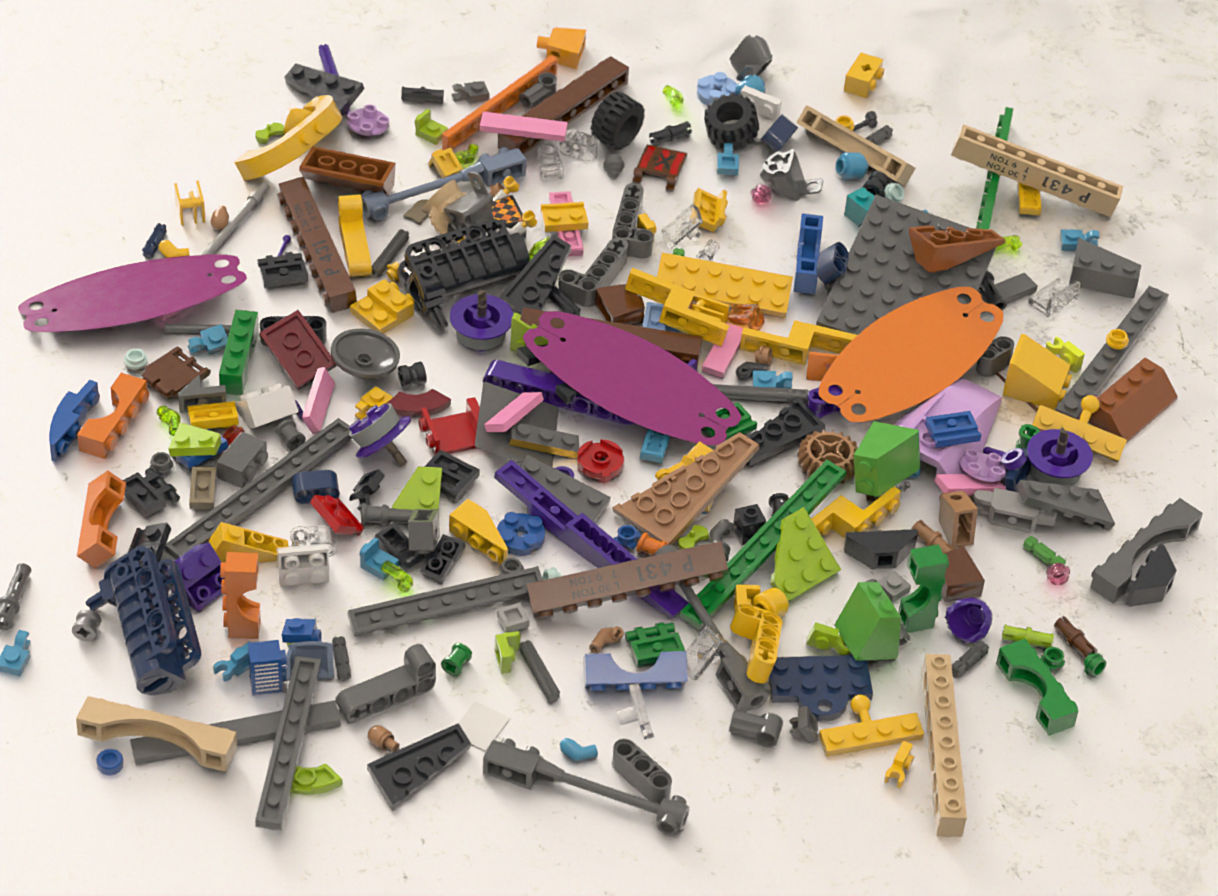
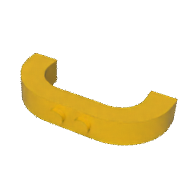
M328 95L315 97L302 107L313 113L287 134L266 147L247 151L234 161L243 180L259 178L286 166L330 133L342 120V115L333 98Z

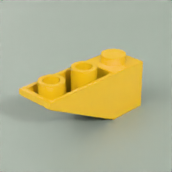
M467 499L449 514V531L455 537L464 540L472 548L478 549L499 564H502L507 559L508 548L487 510Z
M223 522L219 524L208 540L221 562H226L227 552L258 553V563L277 561L276 548L288 547V540Z

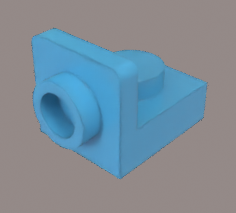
M375 537L369 543L364 544L359 552L360 568L383 581L399 566V559L379 549V539Z

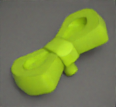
M273 122L272 124H267V127L262 130H256V141L261 144H267L270 137L274 135L283 136L284 125L279 122Z
M694 525L685 537L678 539L679 549L695 547L698 541L708 540V530L704 526Z

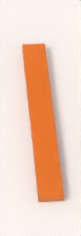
M549 56L442 134V150L450 147L453 150L480 130L483 112L503 114L520 101L519 95L536 84L541 74L552 73L556 75L557 57Z

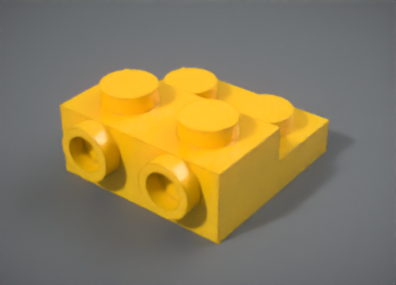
M383 279L367 289L366 297L350 305V313L371 330L384 334L414 316V299L410 294L404 295L401 293L395 282L389 283Z

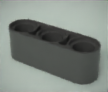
M629 739L617 740L613 745L612 767L649 801L661 804L664 797L670 799L671 775L633 741Z

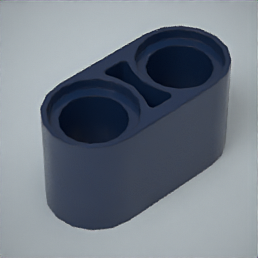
M781 114L760 140L774 152H778L798 129V126Z
M836 242L819 254L816 273L824 284H829L846 273L849 253L841 242Z
M332 470L299 472L292 477L293 494L297 503L310 504L314 495H329L335 499L340 495L337 474Z

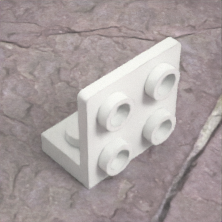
M744 86L741 89V94L744 98H750V101L755 104L759 121L758 136L753 138V140L761 142L760 139L780 117L782 100ZM739 120L727 121L724 124H732Z

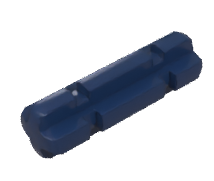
M155 224L142 248V255L144 257L151 258L154 256L159 243L167 232L165 224Z

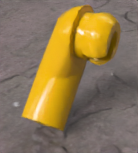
M163 240L159 243V251L166 258L190 256L189 248L178 249L168 240Z

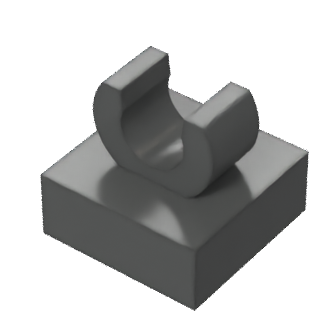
M808 706L798 708V717H793L789 720L793 728H796L790 730V734L794 739L804 736L809 743L818 741L817 718Z

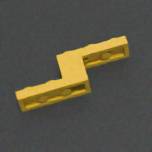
M631 269L625 289L663 304L658 322L690 335L702 336L703 340L722 347L730 325L690 310L695 292L638 269Z
M794 320L788 338L744 328L741 335L740 350L755 353L757 349L765 345V347L772 348L773 358L806 365L811 348L840 354L857 335Z
M895 486L864 510L841 495L811 518L820 535H826L831 529L843 538H845L846 532H867L875 525L879 526L890 513L894 514L900 507L901 491Z

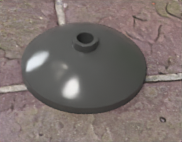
M363 328L350 329L337 335L331 344L330 352L334 363L344 372L358 378L374 379L386 376L393 372L399 364L400 351L396 343L387 335L375 330Z

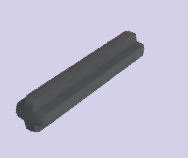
M400 229L373 263L372 275L381 276L387 265L392 262L408 241V231Z
M530 640L521 642L519 644V651L547 700L550 702L558 700L560 698V690Z

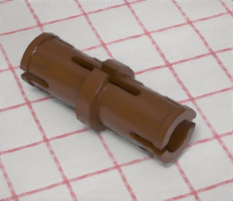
M1065 616L1056 620L1053 627L1067 640L1066 643L1070 647H1074L1084 659L1088 655L1098 652L1097 648L1084 637V632L1074 627Z

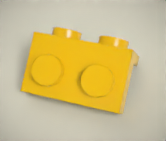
M698 188L694 192L691 222L711 232H714L718 226H722L727 217L725 214V209L728 205V200H726L727 191L723 189L718 196H715Z

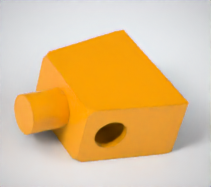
M555 27L552 29L550 38L538 36L536 48L547 50L546 59L553 55L557 57V64L578 69L586 45V30Z

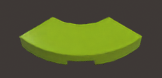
M326 763L311 768L297 766L291 792L303 795L325 793L343 785V779Z

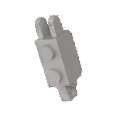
M994 488V492L976 490L973 494V503L978 508L977 513L988 516L987 521L991 525L1027 533L1035 531L1036 524L1055 525L1056 509L1050 512L1024 504L1020 494L1017 492Z

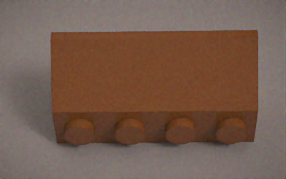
M315 146L311 147L299 166V171L305 179L316 183L333 184L336 187H348L357 191L372 190L374 193L383 191L385 195H389L395 185V162Z
M1145 357L1097 397L1100 403L1099 409L1091 414L1088 423L1127 439V444L1174 403L1178 396L1165 370Z

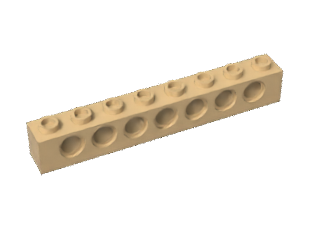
M925 654L921 674L936 836L962 837L967 814L951 655Z

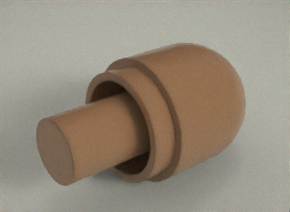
M224 205L219 206L211 216V226L217 231H222L229 222V214Z
M375 725L369 729L367 737L372 745L380 750L389 749L392 752L399 749L400 744L394 740V735L391 731L381 725Z

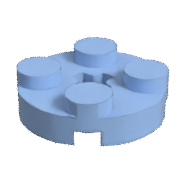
M716 72L714 75L698 79L697 98L703 104L708 105L713 103V99L716 97L718 99L721 98L723 94L728 96L730 93H734L736 95L735 87L737 84L734 80L727 77L724 72Z

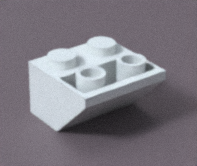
M281 383L260 388L262 393L258 390L240 395V400L235 402L237 411L249 428L258 427L299 412L290 385L282 386Z
M326 543L276 548L280 586L329 582V547Z

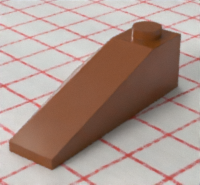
M934 226L910 227L908 231L916 262L931 273L950 269L1005 243V239L991 229L967 228L966 232L955 230L954 227H946V231L935 230Z

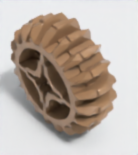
M824 429L821 433L814 431L812 435H807L800 444L797 453L798 467H801L802 473L807 474L809 478L828 459L846 470V477L840 482L844 484L846 479L851 480L855 475L854 453L858 448L856 441H851L850 436L844 437L842 432L837 434L833 430L826 432Z

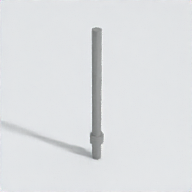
M263 182L256 191H253L247 197V202L201 255L214 254L252 208L257 207L263 200L264 194L270 188L267 183Z

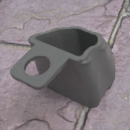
M747 35L729 58L732 67L738 73L737 81H741L747 75L759 76L773 61V55L765 39L758 35L755 37Z
M793 149L784 153L778 151L763 162L760 177L777 195L798 200L800 195L816 194L822 190L824 183L822 178L804 179L798 157ZM810 184H818V186L815 189H806L807 186Z
M468 172V177L474 190L444 208V212L448 215L449 223L454 230L488 221L492 218L493 196L487 192L483 179L478 173ZM474 177L479 181L481 188L476 185ZM476 232L469 233L471 239L480 236Z

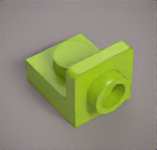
M429 109L417 115L414 121L415 135L435 145L442 140V134L448 130V127L431 119V110Z
M519 631L495 635L494 653L501 674L511 672V663L515 661V652L519 651L521 635Z

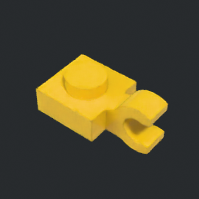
M375 386L363 395L355 405V408L359 410L355 417L362 420L367 416L366 412L375 405L380 407L388 403L393 396Z
M906 741L902 742L894 757L892 766L885 773V783H888L890 778L898 779L897 788L900 789L903 786L905 780L904 770L909 771L914 761V756L911 755L913 744Z

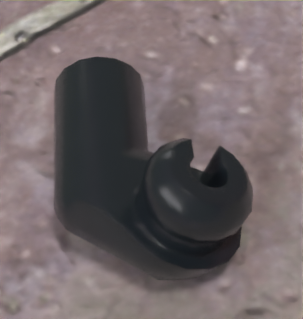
M746 361L737 367L735 371L736 376L739 379L745 380L753 375V371H767V364Z

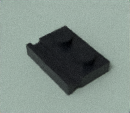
M167 522L149 525L143 530L140 527L137 528L128 552L138 546H145L153 551L157 562H160L172 528Z

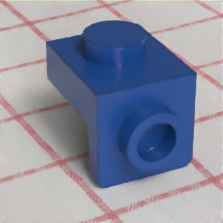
M286 619L281 634L283 643L322 641L321 629H317L316 619Z

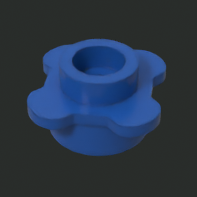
M623 525L618 528L617 537H614V540L623 547L634 549L637 545L636 541L640 538L641 534L633 526Z

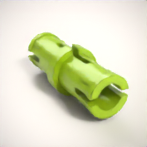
M1004 624L1001 640L1017 642L1026 639L1033 646L1052 647L1053 633L1034 631L1032 627L1024 629Z

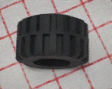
M616 91L611 93L599 104L594 113L590 126L591 134L614 150L623 149L635 139L643 125L645 118L643 105L623 92Z
M730 93L728 96L723 94L721 98L718 99L716 97L713 99V103L707 105L708 109H705L704 112L707 135L713 145L716 144L717 148H723L724 143H733V150L735 151L739 147H747V143L751 144L753 138H757V131L760 128L755 104L750 101V98H744L742 94L737 96L734 93ZM739 120L732 124H724L727 121Z

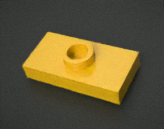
M1018 182L1019 214L1041 215L1040 191Z

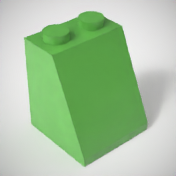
M874 421L854 453L856 493L879 497L920 469L919 430Z
M858 582L835 622V628L839 629L840 636L856 661L897 659L901 616L879 582Z

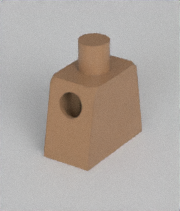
M964 491L942 493L939 497V523L948 543L953 548L963 545H974L977 506Z

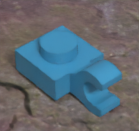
M724 143L723 153H718L717 174L738 175L739 154H733V143Z
M1061 229V250L1076 251L1078 238L1098 246L1099 231L1091 230L1083 234V230Z
M222 324L200 331V337L189 339L187 347L191 354L198 353L204 349L207 350L208 354H212L225 349L228 337Z
M753 371V386L792 389V372H783L776 376V371Z
M19 630L16 634L14 645H5L0 654L1 672L21 676L30 659V651L27 650L31 643L27 639L29 632Z
M248 643L236 648L230 655L229 661L221 660L216 662L213 666L214 674L225 671L222 673V680L226 682L234 674L240 676L249 669Z

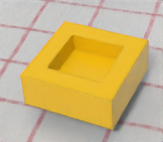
M646 213L638 215L637 228L650 230L655 236L657 231L655 222L650 220Z

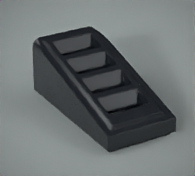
M394 522L375 534V538L379 539V549L399 559V566L406 572L425 559V556L416 553V550H409V538ZM389 538L394 539L390 543L387 541ZM399 543L400 546L395 549L393 546ZM406 549L407 552L401 556L399 552ZM413 555L415 558L407 563L405 559Z

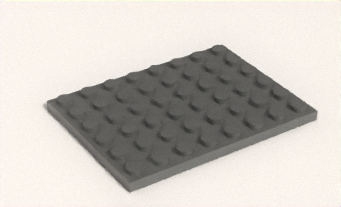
M875 195L849 251L846 273L836 279L816 325L858 335L873 322L889 312L927 295L956 287H972L978 291L996 248L950 269L940 270L935 273L928 272L916 262L908 232L909 228L934 226L935 230L946 231V227H954L955 230L966 232V229L970 227ZM959 294L957 300L962 304H968L971 302V297L967 294ZM963 313V317H967L968 313Z

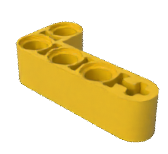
M361 195L338 196L339 230L349 277L372 276L371 258L363 224Z
M741 603L736 609L730 629L735 634L752 640L746 674L749 679L756 683H766L777 659L782 619L775 613L750 604Z

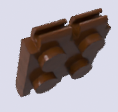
M177 346L144 368L145 372L141 376L143 377L142 379L147 380L148 385L152 388L157 387L156 391L169 399L170 397L177 398L178 393L198 375L200 376V382L211 374V370L200 366L195 358H189Z

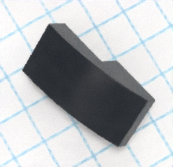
M443 534L434 552L431 551L427 556L420 573L443 582L466 547L465 542Z

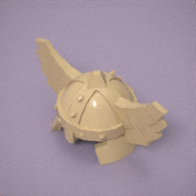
M451 180L441 187L422 208V212L429 215L428 218L431 220V225H434L435 230L440 232L441 235L448 233V224H450L449 217L444 212V208L467 194L459 190L456 180Z

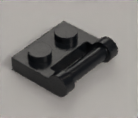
M439 450L424 466L442 468V478L456 486L452 487L441 481L440 492L450 496V499L455 502L460 501L463 493L480 476V469L442 450Z

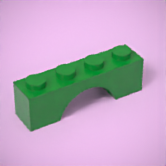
M235 309L219 370V386L225 385L226 394L240 396L244 393L251 347L256 346L259 334L258 312Z
M939 544L910 549L907 567L915 584L920 586L913 593L900 600L898 613L901 616V624L907 633L934 628L935 619L938 617L939 601L942 600V586L945 585V572L949 567L948 557L946 554H943Z
M1026 639L1000 647L996 665L1007 680L1026 683L1035 688L1041 695L1042 700L1039 702L1035 718L1046 733L1050 736L1074 727L1079 712L1078 707L1068 697L1062 684L1057 682L1051 674L1050 668L1039 658L1036 649L1031 647Z

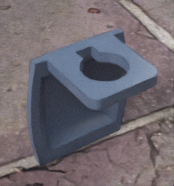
M307 641L288 645L289 650L286 655L287 681H290L296 656L321 659L318 680L334 678L333 643Z

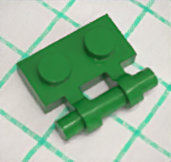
M661 622L656 623L653 627L643 628L640 626L635 627L633 631L625 632V639L627 642L630 641V650L637 667L656 663L661 652L686 651L679 633L675 632L674 623L664 624Z

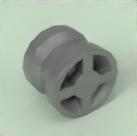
M83 609L78 611L76 622L71 628L72 634L82 641H92L97 635V628L101 624V617L92 610Z

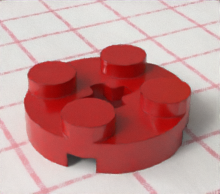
M600 439V443H593V440L588 441L578 450L577 469L587 477L597 479L601 483H607L611 478L619 475L624 468L623 450L618 444L609 440ZM602 458H605V461H598V460H596V459H599V460H600V459H602Z

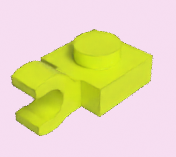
M1059 337L1054 338L1053 345L1050 342H1046L1045 348L1053 354L1059 355V358L1071 365V371L1076 373L1081 370L1085 356L1083 351L1070 341L1064 343Z

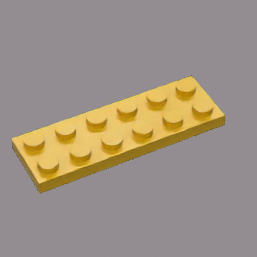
M663 252L657 273L658 278L695 292L693 301H697V296L700 295L730 305L729 308L786 318L793 276Z

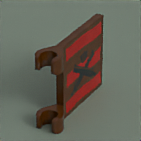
M646 144L637 167L634 168L632 182L641 183L644 173L667 178L665 189L674 191L688 153Z

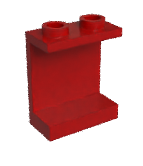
M475 397L466 399V412L431 419L426 407L421 408V418L418 419L419 429L425 433L427 448L432 449L434 456L439 450L453 454L477 448L475 447L480 406Z

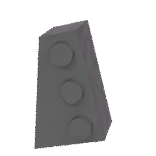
M1078 238L1069 286L1134 299L1141 265Z

